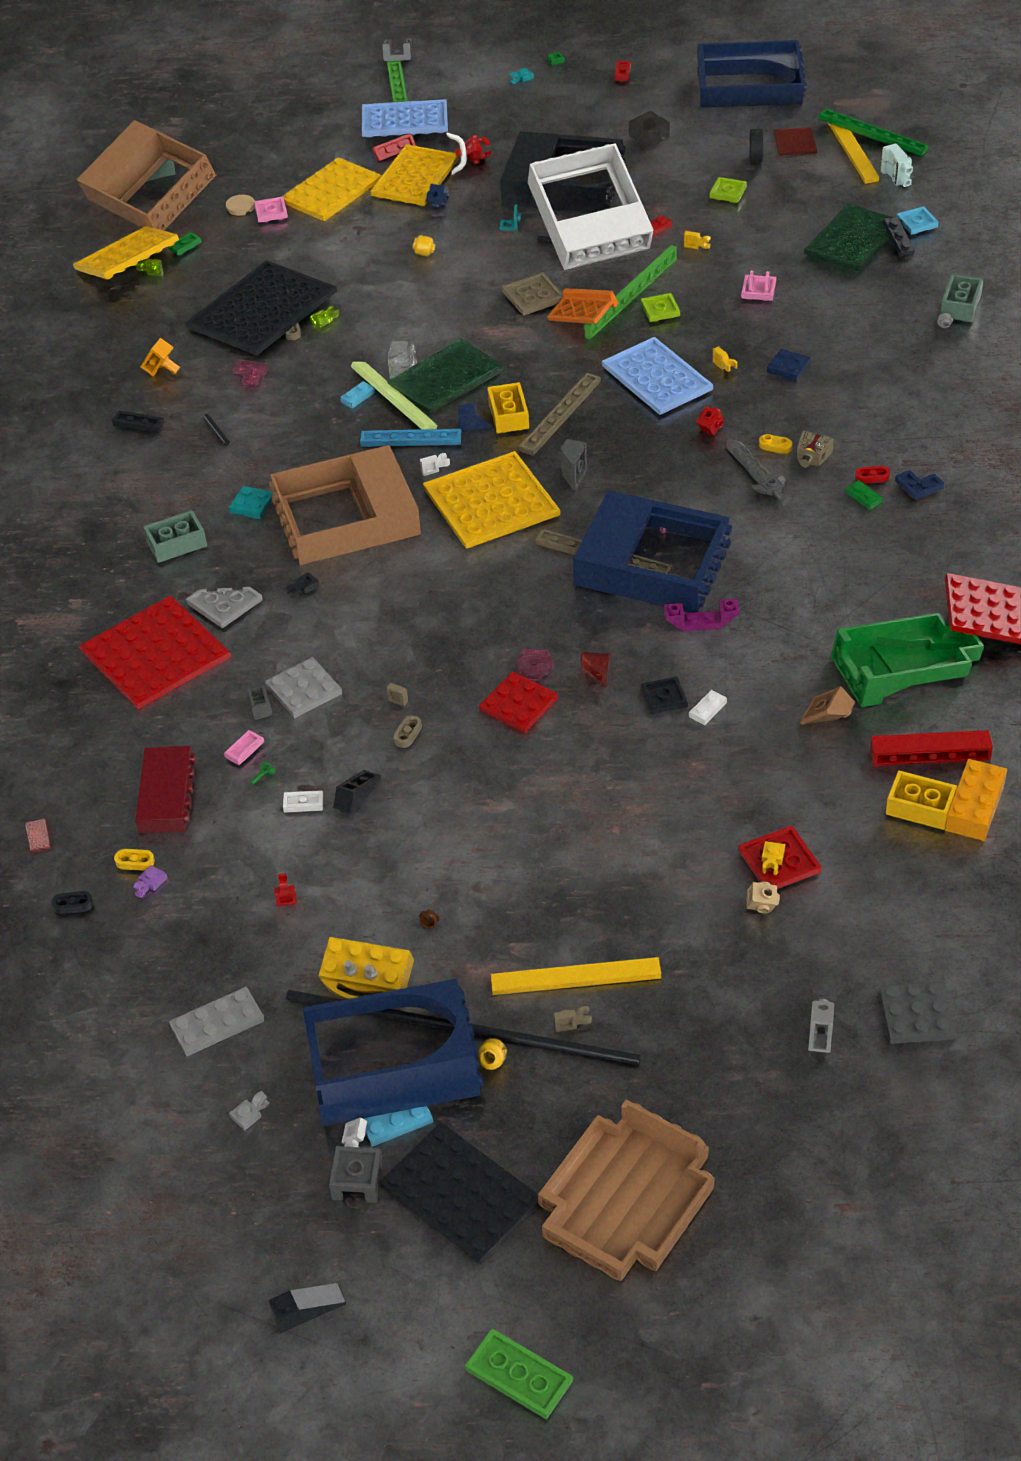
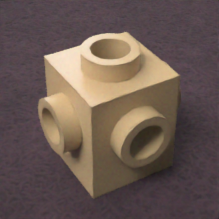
M753 882L747 889V909L757 910L759 913H769L775 906H778L780 895L777 893L776 885H770L768 882Z

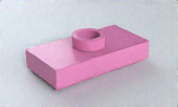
M248 730L224 752V756L226 759L240 765L264 743V738Z

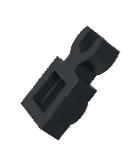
M307 572L295 579L294 584L288 585L286 592L287 594L291 592L293 599L297 598L301 592L307 594L319 587V580Z

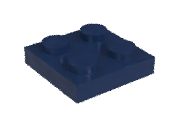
M780 349L767 366V372L797 381L809 365L810 357Z

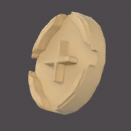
M249 195L233 196L226 201V210L232 215H245L246 212H252L255 209V200Z

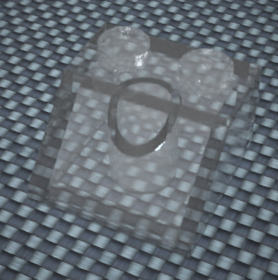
M412 338L392 339L388 354L391 384L412 375L413 369L417 366V359L414 358L416 348L412 343Z

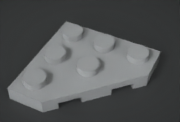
M243 587L242 590L218 588L217 591L207 592V589H199L186 598L189 606L221 628H224L263 600L262 595L251 587Z

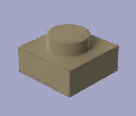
M393 683L387 686L389 701L401 706H405L408 703L406 688Z

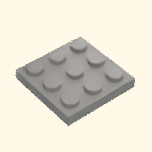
M313 657L265 681L266 687L294 718L342 694V688Z

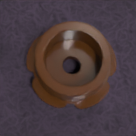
M433 910L422 911L419 915L420 924L426 929L434 928L437 922H439V916Z

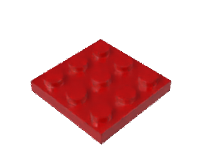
M512 671L479 705V710L526 733L558 700V693Z
M793 825L738 845L739 853L758 881L776 885L777 889L821 873V865ZM765 841L785 844L782 865L778 864L777 875H774V869L768 868L765 874L762 872L764 863L762 862V853Z

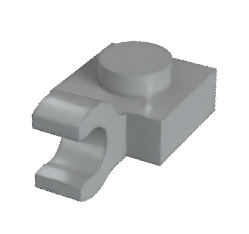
M262 1091L258 1092L251 1103L245 1100L229 1113L230 1117L245 1131L261 1118L259 1111L269 1104L266 1100L267 1096Z

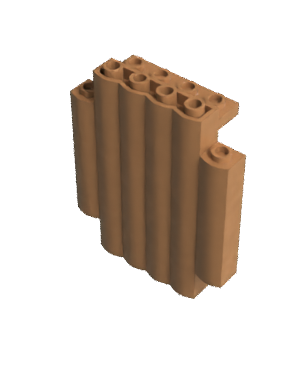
M625 1100L621 1106L622 1119L617 1125L609 1118L596 1116L538 1194L539 1205L551 1213L542 1225L543 1237L618 1281L623 1280L636 1260L646 1268L657 1271L714 1189V1177L709 1172L700 1170L707 1160L709 1147L706 1146L704 1141L698 1135L690 1134L679 1125L671 1124L662 1119L660 1115L651 1113L643 1109L638 1103H632L628 1100Z

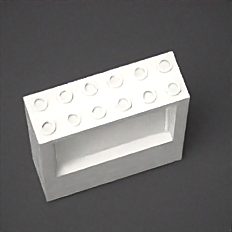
M616 143L530 164L528 185L564 270L650 249L654 230ZM607 169L623 206L557 221L542 184Z

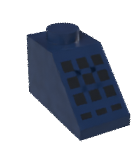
M458 405L459 429L461 431L493 428L492 415L477 405Z

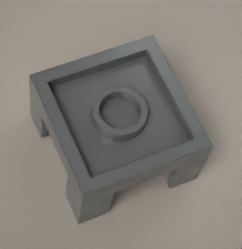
M405 38L403 50H392L391 39H384V61L411 60L413 55L412 38Z
M336 1146L329 1183L332 1200L342 1201V1191L364 1192L366 1202L377 1203L379 1193L377 1186L378 1173L382 1172L383 1168L381 1149Z

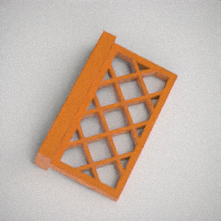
M565 288L562 292L564 297L547 318L549 321L596 324L610 307H616L619 303L613 291Z

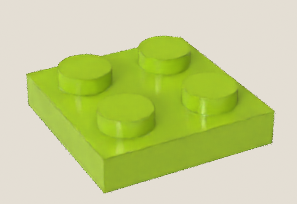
M718 177L710 191V198L738 203L747 188V182Z
M672 293L641 298V305L650 322L680 316V309Z

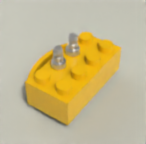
M329 937L318 976L323 985L336 997L343 1000L351 999L357 996L344 993L337 989V987L373 994L407 988L414 959L410 950Z

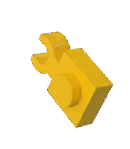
M685 231L684 247L699 249L701 246L704 249H709L710 244L706 242H709L711 237H700V233Z
M765 841L762 853V862H764L762 872L764 874L768 868L774 869V875H777L778 864L782 865L785 844Z

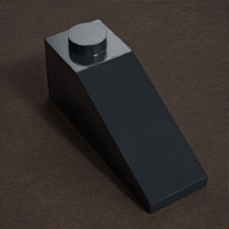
M363 770L336 786L333 808L340 810L344 814H351L359 809L380 781L381 775Z
M337 1283L290 1290L268 1300L272 1316L280 1333L346 1305Z

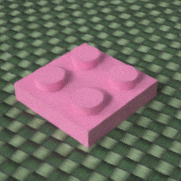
M283 197L254 201L258 222L288 218Z

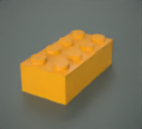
M972 759L967 760L947 815L945 831L982 841L986 840L1005 785L1007 768Z

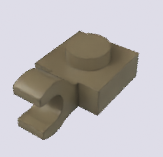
M589 1006L580 1007L576 1013L575 1009L553 1013L556 1032L577 1029L578 1024H590L592 1022L591 1015L583 1016L584 1014H589Z

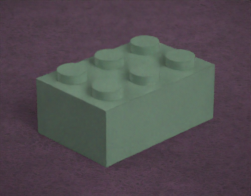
M951 274L942 300L941 314L948 313L952 319L972 322L981 297L983 278Z
M193 510L143 526L147 544L158 563L207 546L204 529Z

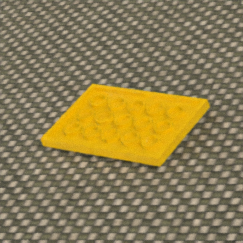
M405 145L372 188L371 196L425 206L428 201L427 192L430 190V185H440L459 160V156L451 152Z
M338 157L282 197L284 198L285 205L326 221L375 186L382 175Z
M144 226L75 262L73 266L75 270L110 279L114 274L125 271V268L138 264V261L148 259L153 253H159L163 248L174 245V242L178 241L179 238L177 234Z

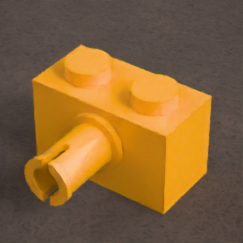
M162 338L152 347L140 366L152 376L161 367H165L173 375L180 368V366L169 359V354L174 347Z

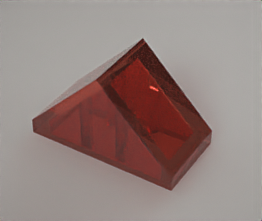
M581 653V667L604 687L608 686L610 654Z
M48 817L25 822L30 851L37 852L51 849Z

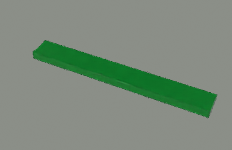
M825 109L819 114V120L889 145L896 143L901 149L923 156L929 149L927 144L829 109Z

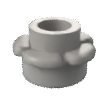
M948 313L938 316L937 323L942 328L949 327L953 322L951 315Z

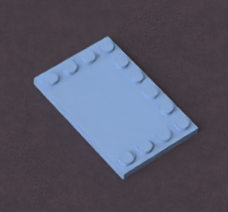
M446 99L362 104V137L371 138L373 136H400L409 133L415 135L418 133L448 132Z
M655 337L602 361V366L659 415L713 390L711 382Z

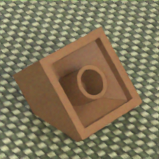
M841 686L815 696L800 723L803 725L832 721L841 717L846 718L851 714L855 701Z

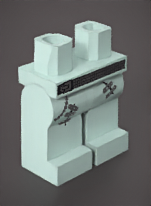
M896 143L883 147V160L880 172L888 174L896 186L902 185L906 187L911 185L912 159L910 157L907 158L906 153Z

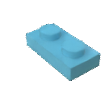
M363 381L340 397L341 402L350 408H354L373 395L375 388Z

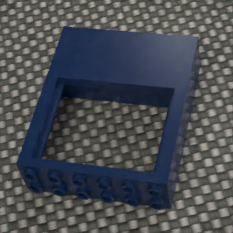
M608 490L573 558V585L661 606L682 603L684 611L696 613L700 607L703 608L705 596H708L710 593V584H714L716 572L720 571L721 560L725 559L726 549L730 548L731 538L729 536L732 532L730 517ZM647 527L658 530L662 527L666 528V532L711 541L693 580L627 565L630 563L632 554L635 553Z

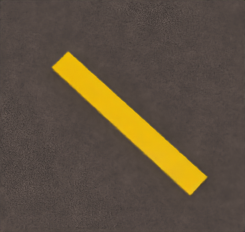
M828 123L865 184L878 182L879 175L852 132Z
M659 957L491 974L493 995L661 979Z

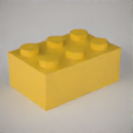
M520 382L487 387L488 403L496 433L529 429V413Z
M898 770L887 798L886 815L945 830L947 815L955 796L957 785Z

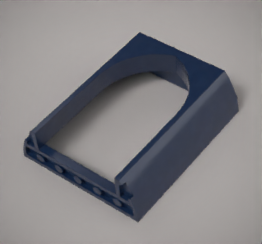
M798 40L697 44L700 108L802 104L805 91H807V83H805L806 76L804 75L803 56ZM764 74L779 77L788 81V83L706 86V76Z
M457 979L302 1008L323 1126L352 1121L360 1117H373L480 1096L479 1087L483 1086V1079L481 1073H477V1068H479L476 1042L473 1040L472 1025L469 1023L468 1008L465 1006L464 991L458 986ZM416 1007L435 1012L455 1026L448 1040L437 1051L424 1059L402 1066L324 1080L314 1023L391 1008Z

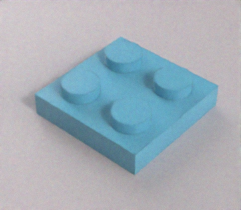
M924 206L897 213L896 217L910 234L931 230L938 227L939 223Z

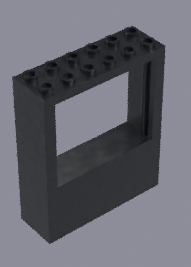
M520 131L500 179L502 205L538 208L528 185L531 163L616 143L625 164L626 160L623 158L625 154L623 139ZM607 169L601 184L561 180L542 184L552 210L586 213L611 208V200H614V192H616Z

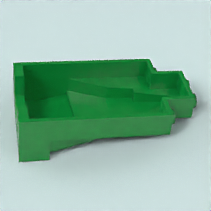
M933 613L837 629L830 657L860 707L882 704L884 697L912 685L968 676L972 661L980 660L984 645L977 635L951 631L949 624L947 625L940 613Z

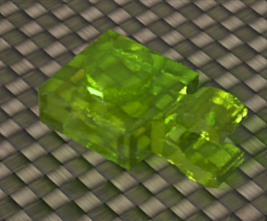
M146 259L140 260L139 264H136V269L138 271H147V275L162 276L164 273L161 260Z

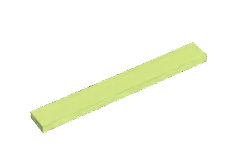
M352 362L351 367L419 428L437 429L438 425L366 362Z

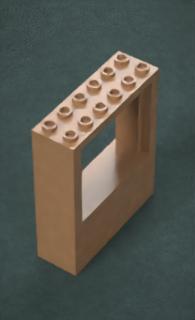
M134 120L79 176L77 181L88 200L140 227L149 226L164 231L209 184L216 174L205 154ZM167 159L189 169L148 213L126 203Z
M390 445L270 474L271 481L269 482L271 492H273L271 499L273 505H276L277 515H281L279 516L281 526H285L283 527L286 537H289L288 543L289 547L293 548V557L298 559L300 565L421 535L418 506ZM350 488L363 519L362 521L301 536L288 503Z

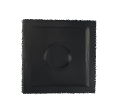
M678 676L641 683V689L651 714L688 707V701Z

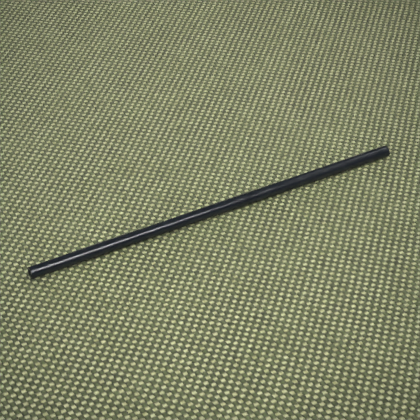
M288 990L286 996L287 1000L312 1005L343 1000L295 990ZM397 1009L364 1013L365 1015L451 1031L455 1027L445 1018ZM470 1023L473 1034L477 1036L639 1066L641 1055Z

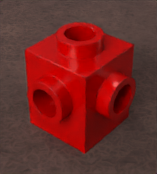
M706 406L696 421L699 429L714 436L718 429L723 426L724 418L721 414L722 412L716 407Z

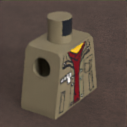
M803 430L797 448V460L800 462V465L802 467H808L809 465L820 466L832 454L834 438Z

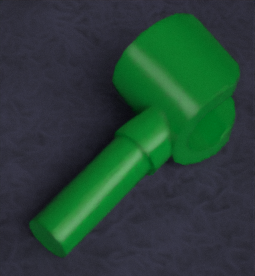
M264 762L261 765L259 774L250 782L254 785L264 775H273L276 772V768L270 767V763Z

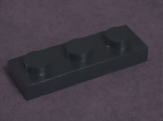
M884 219L882 224L898 255H913L915 250L899 219Z
M119 410L112 419L113 426L158 433L164 425V418Z

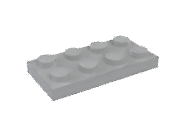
M246 986L169 1021V1024L187 1057L265 1020Z

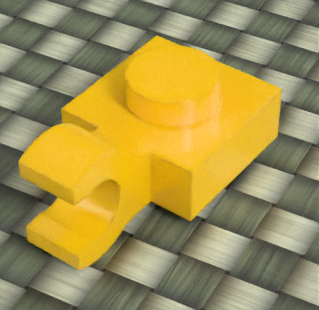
M719 346L713 348V362L718 367L730 372L731 366L735 369L737 368L736 360L728 359V354Z

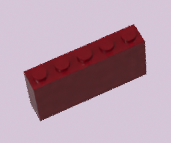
M191 746L144 749L135 818L138 833L186 831V823L190 822L188 808H191V797L189 795L193 793L191 779H194L195 776L193 765H196V755L192 753Z

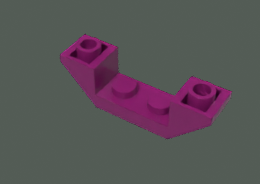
M737 599L719 600V611L684 613L682 603L664 605L666 620L684 632L721 629L740 614Z

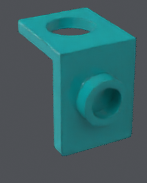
M518 205L514 206V220H501L500 230H518V223L521 222V213H518ZM506 223L512 224L511 226H504Z

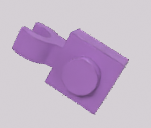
M150 865L133 885V888L137 890L134 894L142 898L149 889L155 891L167 879L166 872Z

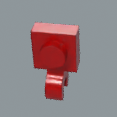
M286 873L278 874L279 887L274 888L277 907L297 904L295 886H288Z

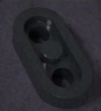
M87 891L60 893L54 896L51 902L54 911L58 914L85 912L90 910L94 904L92 895Z

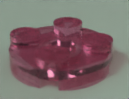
M523 649L516 660L517 672L530 680H541L544 675H550L553 671V658L550 651Z

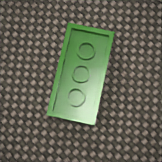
M493 1328L465 1365V1371L546 1420L573 1382L572 1375Z

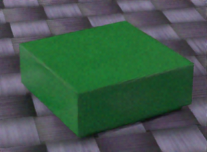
M561 52L547 54V59L551 65L565 63V58Z

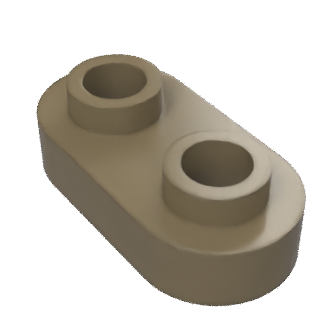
M298 323L285 333L286 339L293 341L301 337Z
M408 716L404 718L394 733V743L396 746L405 748L414 742L422 729L419 717Z

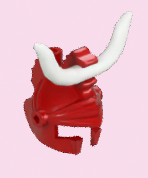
M446 133L450 139L456 140L460 148L454 151L456 156H461V162L452 170L451 175L464 168L467 158L473 161L474 164L480 163L479 160L490 157L491 151L484 153L481 147L482 142L484 146L491 145L486 137L477 138V135H471V138L464 143L460 136Z

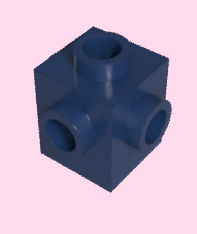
M431 184L430 190L427 192V202L435 208L446 207V203L449 201V189L443 185Z

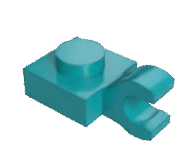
M522 68L509 74L513 78L509 82L512 84H516L519 81L526 82L534 78V73L527 68Z

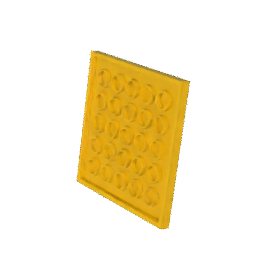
M516 451L423 483V489L466 549L561 515L558 506Z

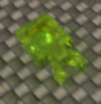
M330 306L327 311L322 309L310 317L311 322L322 328L331 323L333 318L338 317L340 314L338 309L334 311V306Z

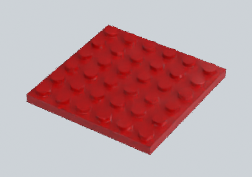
M171 595L79 645L80 651L137 709L146 706L231 657L230 651Z

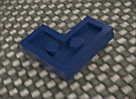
M911 470L895 476V482L915 501L944 489L945 485L935 474L919 479Z

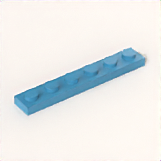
M461 429L361 431L360 443L361 447L461 445L462 432Z

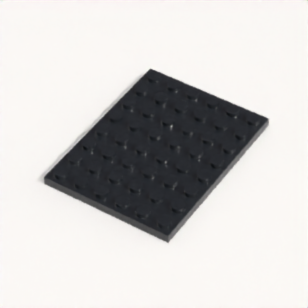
M266 260L186 321V328L257 356L337 292V287Z

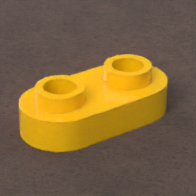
M765 434L759 438V447L762 450L787 454L792 450V441L786 437Z
M122 849L114 856L116 866L125 870H146L150 865L154 866L155 864L154 855L149 850Z

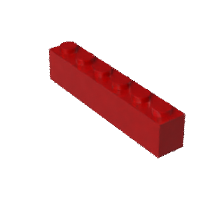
M989 730L871 736L870 743L873 766L967 762L968 759L990 761L993 750Z

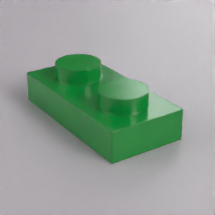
M190 232L179 238L168 249L179 256L200 244L201 238Z
M860 480L846 487V493L869 510L883 503V497Z

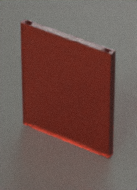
M811 127L774 130L779 156L817 153Z

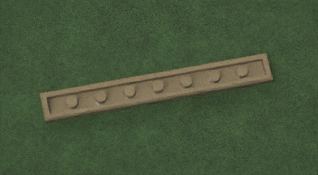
M586 373L519 445V451L534 456L601 382V377Z
M542 529L535 542L540 546L575 555L582 540ZM632 554L630 563L627 564L670 574L673 569V565Z

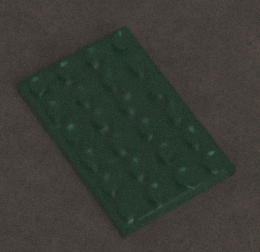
M848 203L806 246L804 254L860 272L890 239L882 222L884 219L894 217Z
M460 338L388 380V384L431 415L503 372L504 365Z

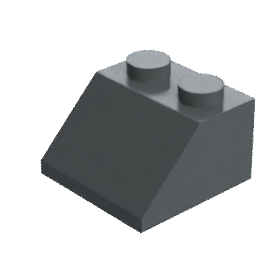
M566 439L564 445H561L559 449V455H561L560 468H562V476L572 490H576L587 470L586 443Z

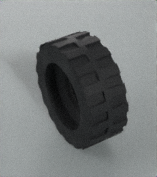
M750 129V162H763V130Z

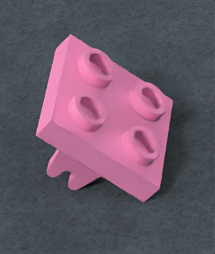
M750 270V275H745L741 298L773 301L776 277L769 276L767 271L765 276L754 275V271Z

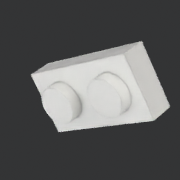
M711 690L689 712V717L706 725L727 703V698Z
M323 791L285 792L283 811H323Z

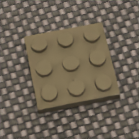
M543 272L502 286V292L523 316L557 305L564 297L562 292Z

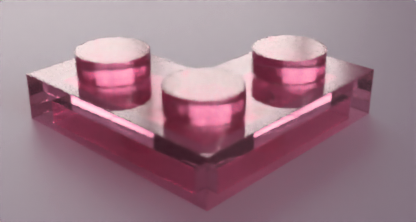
M239 359L232 369L233 374L243 376L240 381L241 386L256 389L268 372L269 366L268 364Z

